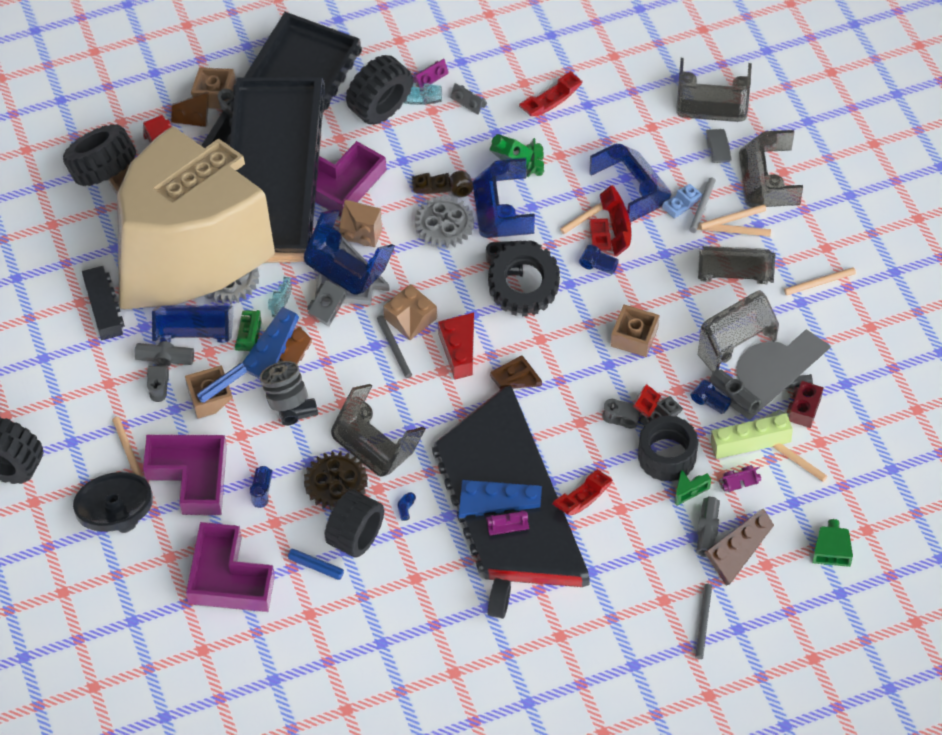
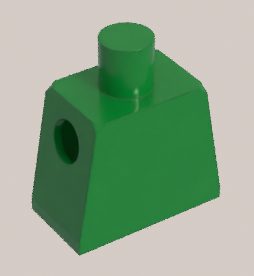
M496 134L492 138L490 151L500 160L527 168L534 152L519 141L500 134ZM513 150L515 152L518 151L519 153L517 155H514Z
M830 519L828 520V527H820L812 564L851 567L853 551L849 530L847 528H840L839 520Z

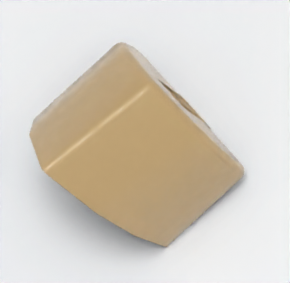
M172 126L157 136L130 163L117 194L120 309L177 305L223 289L275 255L266 196L258 186L236 171L245 165L244 156L222 140L217 139L206 148H203Z

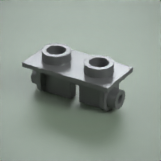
M454 83L450 98L479 115L481 107L485 108L487 105L486 99L473 94L464 85L460 86Z

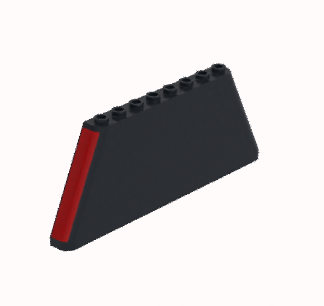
M511 385L503 387L435 441L434 447H432L434 458L439 460L438 468L440 474H444L446 478L444 479L447 491H451L450 499L453 507L457 506L459 523L463 522L465 527L463 528L465 539L470 540V552L472 556L477 558V570L479 573L482 572L486 580L499 578L522 583L581 588L589 586L590 577L588 569L564 512L553 505V502L558 498L513 388ZM462 480L542 486L540 507L523 510L528 514L529 529L489 535L486 517L515 513L521 510L515 511L510 509L504 510L503 513H496L495 511L484 513L481 516L474 514L467 515L466 518H459Z

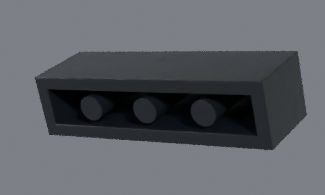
M104 266L82 271L101 341L123 335L122 327H125L123 317H118V312L121 311L118 301L114 302L113 300L116 294L114 287L109 286V283H112L110 273L105 272Z

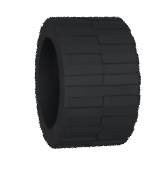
M658 416L655 419H651L640 432L638 461L641 468L644 469L647 475L660 481L671 482L679 480L681 471L687 476L693 470L697 459L699 444L697 432L688 421L677 416ZM668 439L680 443L686 451L676 457H663L655 453L650 446L659 440Z
M349 490L338 500L328 518L324 532L326 543L354 558L360 557L370 548L379 533L384 519V506L382 503L356 490Z

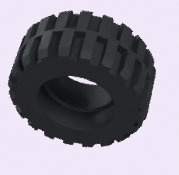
M391 55L375 57L374 60H370L366 66H363L360 72L356 73L353 81L350 82V87L346 92L347 106L365 123L371 125L380 124L382 121L388 120L390 116L392 117L402 107L401 105L406 102L413 87V76L395 57Z
M110 124L109 126L105 125L101 128H96L76 139L65 150L63 162L76 184L80 186H93L94 184H100L102 181H107L125 170L132 160L135 159L136 148L124 127Z
M520 241L514 243V246L508 244L504 246L503 251L499 250L496 253V257L492 259L488 271V286L490 295L494 297V302L497 305L500 304L502 310L505 312L510 310L511 314L517 316V313H522V317L528 316V313L536 315L539 313V310L542 309L544 311L547 309L549 303L552 304L559 290L560 269L557 266L555 257L550 256L551 252L547 248L543 250L542 245L538 243L533 246L531 241H526V244H521ZM517 265H530L540 272L542 282L539 288L533 292L519 293L508 286L506 282L507 272Z
M0 416V480L5 483L22 484L33 477L44 454L43 446L40 440H37V436L32 434L29 429Z

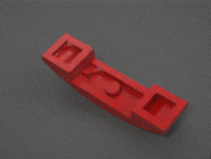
M570 71L560 77L555 86L536 98L533 96L527 98L519 104V107L531 117L547 113L568 99L582 85L583 81Z
M610 185L599 196L603 210L609 212L615 236L611 240L614 256H619L629 248L632 230L626 206L616 188Z
M597 469L587 476L584 484L569 495L565 493L553 502V505L567 515H575L599 498L610 486L613 479Z

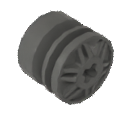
M283 361L267 367L260 374V382L263 385L269 407L272 410H290L301 405L307 399L308 392L302 381L299 366L295 362Z

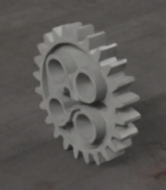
M443 196L440 197V200L434 197V202L427 200V205L421 204V209L417 210V215H415L416 233L420 234V239L425 238L426 244L431 241V247L438 244L439 249L442 245H445L446 249H448L449 244L456 247V242L462 245V239L468 240V235H472V229H474L473 211L469 210V205L464 206V201L458 203L457 197L453 201L450 196H448L447 200H444Z
M258 267L223 289L209 293L208 299L214 297L215 302L221 299L222 304L226 300H229L230 304H232L233 300L239 303V298L241 297L246 300V294L252 295V290H256V284H259Z

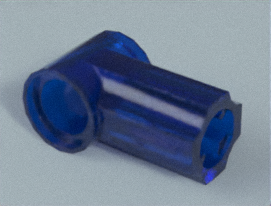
M587 245L579 259V264L583 268L588 270L596 268L609 274L615 273L619 263V259L601 253V250L594 245Z
M704 379L690 394L695 403L699 405L706 404L720 414H725L732 402L730 398L715 390L711 382Z
M267 466L256 468L253 484L250 487L251 503L257 508H263L269 502L268 494L273 470Z

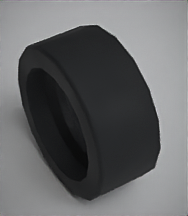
M499 578L494 579L488 603V616L505 618L511 593V581Z

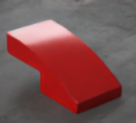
M608 218L590 219L593 252L611 251Z
M646 384L638 394L633 407L646 418H649L658 405L657 402L661 395Z

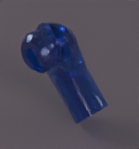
M413 492L405 494L397 503L401 521L410 519L409 508L416 500V495Z

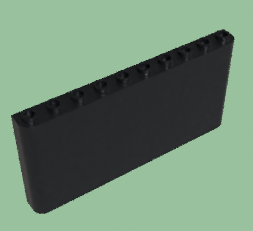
M284 12L244 77H322L325 84L324 112L329 108L332 97L337 95L340 84L344 83L347 72L353 68L356 57H359L362 52L360 38ZM222 111L201 146L203 148H206L217 139L222 140L228 145V135L231 134L229 123L231 117L224 111Z
M322 77L236 78V84L233 85L235 97L231 103L233 117L230 118L229 122L231 134L228 135V145L243 155L245 165L236 171L258 186L266 196L275 252L310 253L325 97L324 81Z

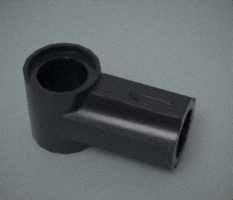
M307 399L293 409L279 411L281 423L285 426H290L297 423L298 419L318 415L315 399Z

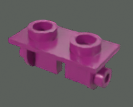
M445 59L435 61L434 64L425 70L413 75V82L418 83L420 90L449 74Z
M746 466L741 468L742 472L738 473L732 470L723 473L724 477L718 481H724L722 489L728 493L741 489L740 481L742 480L744 487L759 484L762 478L756 471L760 467Z
M523 510L486 517L489 535L529 529L528 514Z

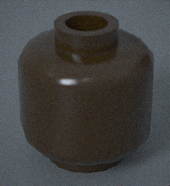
M456 171L448 179L450 190L455 197L463 198L473 191L472 179L466 171Z

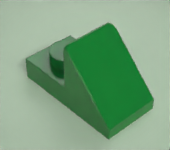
M681 471L675 497L676 506L710 489L711 477L708 473L702 476L698 475L690 481L685 473Z

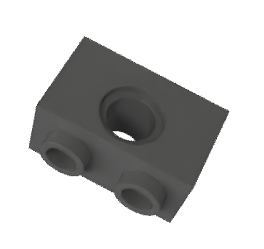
M326 280L324 284L321 283L316 292L318 295L315 300H311L307 310H309L308 314L310 317L330 327L348 294L345 289ZM324 299L331 300L328 306L321 305Z

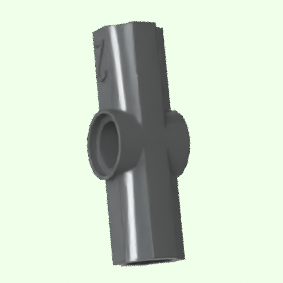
M166 341L159 342L158 345L137 343L135 347V360L152 361L157 365L168 366L171 363L192 365L195 351L194 348L176 347Z
M716 369L709 379L710 383L724 393L731 403L738 404L749 414L759 410L762 404L761 400L747 390L740 380L733 379L722 369Z
M709 496L703 498L701 517L699 516L697 531L699 535L696 553L701 557H707L704 552L715 544V538L718 534L720 500L716 499V497Z

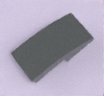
M707 129L708 148H711L712 163L731 162L730 146L725 129Z
M669 396L657 403L658 405L649 418L642 415L639 421L645 425L651 419H655L658 416L671 415L676 417L682 412L683 408Z

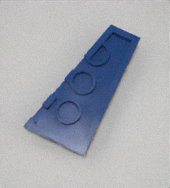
M284 307L280 309L242 362L247 368L248 374L260 379V374L263 370L275 363H279V358L286 349L285 344L291 338L298 322L299 316L297 313Z
M462 480L459 518H466L467 515L474 514L481 516L484 513L495 511L496 513H503L504 510L510 509L517 511L539 508L541 505L542 486Z

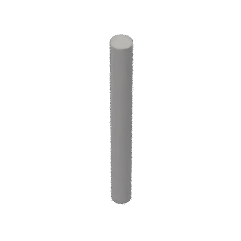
M713 177L709 178L689 228L691 233H696L716 182V179Z

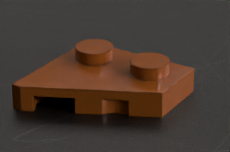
M301 327L295 329L291 338L287 340L285 352L279 358L280 362L291 361L298 365L299 361H302L305 351L312 344V339Z

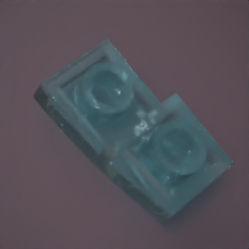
M424 84L423 88L412 87L411 93L404 104L425 105L441 102L442 86Z
M283 277V283L279 284L278 292L273 291L272 299L269 298L268 310H271L273 318H275L282 307L286 306L292 291L291 277Z

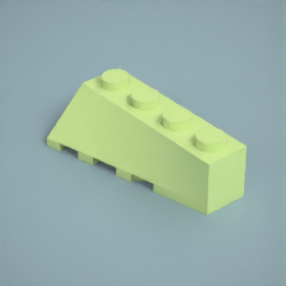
M778 410L758 420L711 430V446L716 459L773 447L778 443H790L792 441L793 428L787 413Z

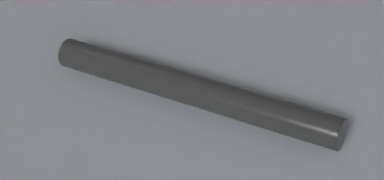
M378 316L377 321L405 378H410L412 373L384 316Z
M711 584L704 585L695 658L698 660L704 658L712 594Z

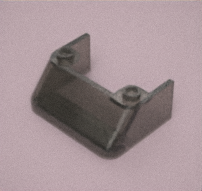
M680 58L676 113L680 117L731 122L746 120L749 106L752 63H748L747 76L736 77L733 80L732 86L697 84L695 74L683 72L684 58Z
M794 130L764 131L740 148L738 158L744 200L749 207L763 204L766 207L799 206L801 204L803 185L784 186V180L781 176L776 174L768 175L765 152L792 151Z
M698 246L697 278L704 282H712V278H737L757 280V284H768V281L774 283L776 252L765 248Z
M758 290L707 319L702 324L697 355L712 373L716 369L719 370L722 362L726 363L732 358L733 349L755 335L762 332L775 342L777 340L779 322L763 291Z
M366 384L352 387L332 426L331 435L336 442L353 456H356L359 461H362L376 475L380 477L387 476L413 454L426 428L419 427L407 430L396 444L370 424L373 411L365 400L373 385Z

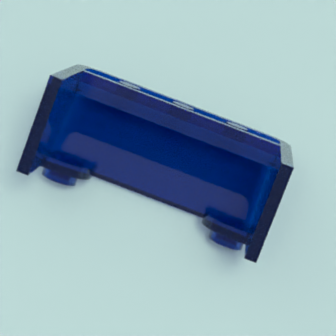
M616 143L590 155L589 174L592 176L621 161L640 183L639 193L642 196L628 203L627 212L631 223L661 208L663 202L671 199L672 193L639 151Z
M526 158L497 160L473 179L478 231L482 237L495 238L535 233V214L516 215L515 208L512 205L499 204L496 181L526 179Z
M335 209L321 212L304 253L305 263L354 295L364 293L385 271L395 245L390 244L377 247L374 256L369 259L366 265L339 248L342 242V235L333 226L340 211Z
M158 306L152 310V341L160 339V342H171V339L213 338L217 339L219 343L228 342L232 339L234 306Z

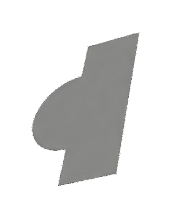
M807 329L788 346L774 341L762 342L752 346L740 357L736 371L739 380L744 384L743 386L758 397L762 404L757 412L749 414L738 404L731 403L729 399L725 402L748 420L752 419L832 346Z

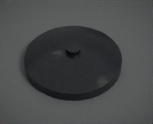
M114 472L94 478L86 483L74 498L73 510L76 519L82 526L94 531L109 532L127 528L141 520L150 510L153 503L151 486L143 477L129 472Z

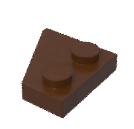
M209 92L173 103L171 107V123L206 127L208 123Z
M523 355L490 372V377L499 389L509 385L513 389L542 386L541 378Z

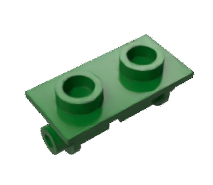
M533 138L530 144L526 145V147L534 151L527 168H525L527 169V177L532 173L536 174V176H542L544 173V161H541L544 159V148L540 143L535 144V138Z

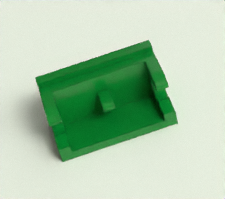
M260 310L242 311L241 315L244 316L240 318L235 350L250 352L257 343L262 323Z

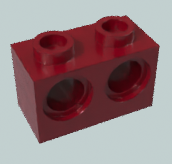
M801 381L800 386L795 387L793 393L794 403L790 402L787 413L790 414L789 421L811 428L822 399L824 387Z

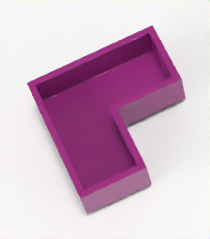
M358 141L347 150L336 164L319 156L315 203L342 217L345 200L358 203L387 171L386 157Z
M146 435L143 463L145 479L151 481H181L179 503L182 515H222L227 454L225 435Z
M200 522L186 590L189 605L269 612L275 580L274 567L268 564L237 562L242 540L240 526Z

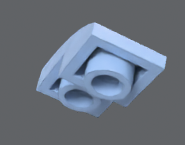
M688 184L677 190L676 196L663 202L662 209L675 219L691 208L703 194L691 184Z

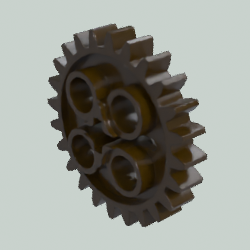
M332 451L331 456L324 453L323 459L317 456V463L311 461V468H306L307 474H304L306 494H309L310 500L315 499L316 506L322 503V509L329 505L330 511H332L338 500L349 490H356L362 494L366 493L365 488L368 487L366 468L362 467V461L357 462L356 456L350 459L349 453L345 456H342V451L338 455H335Z

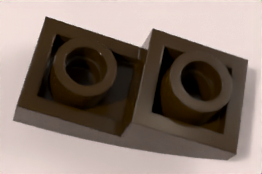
M430 173L412 176L413 191L418 194L450 192L448 184L450 174L444 173L431 177Z

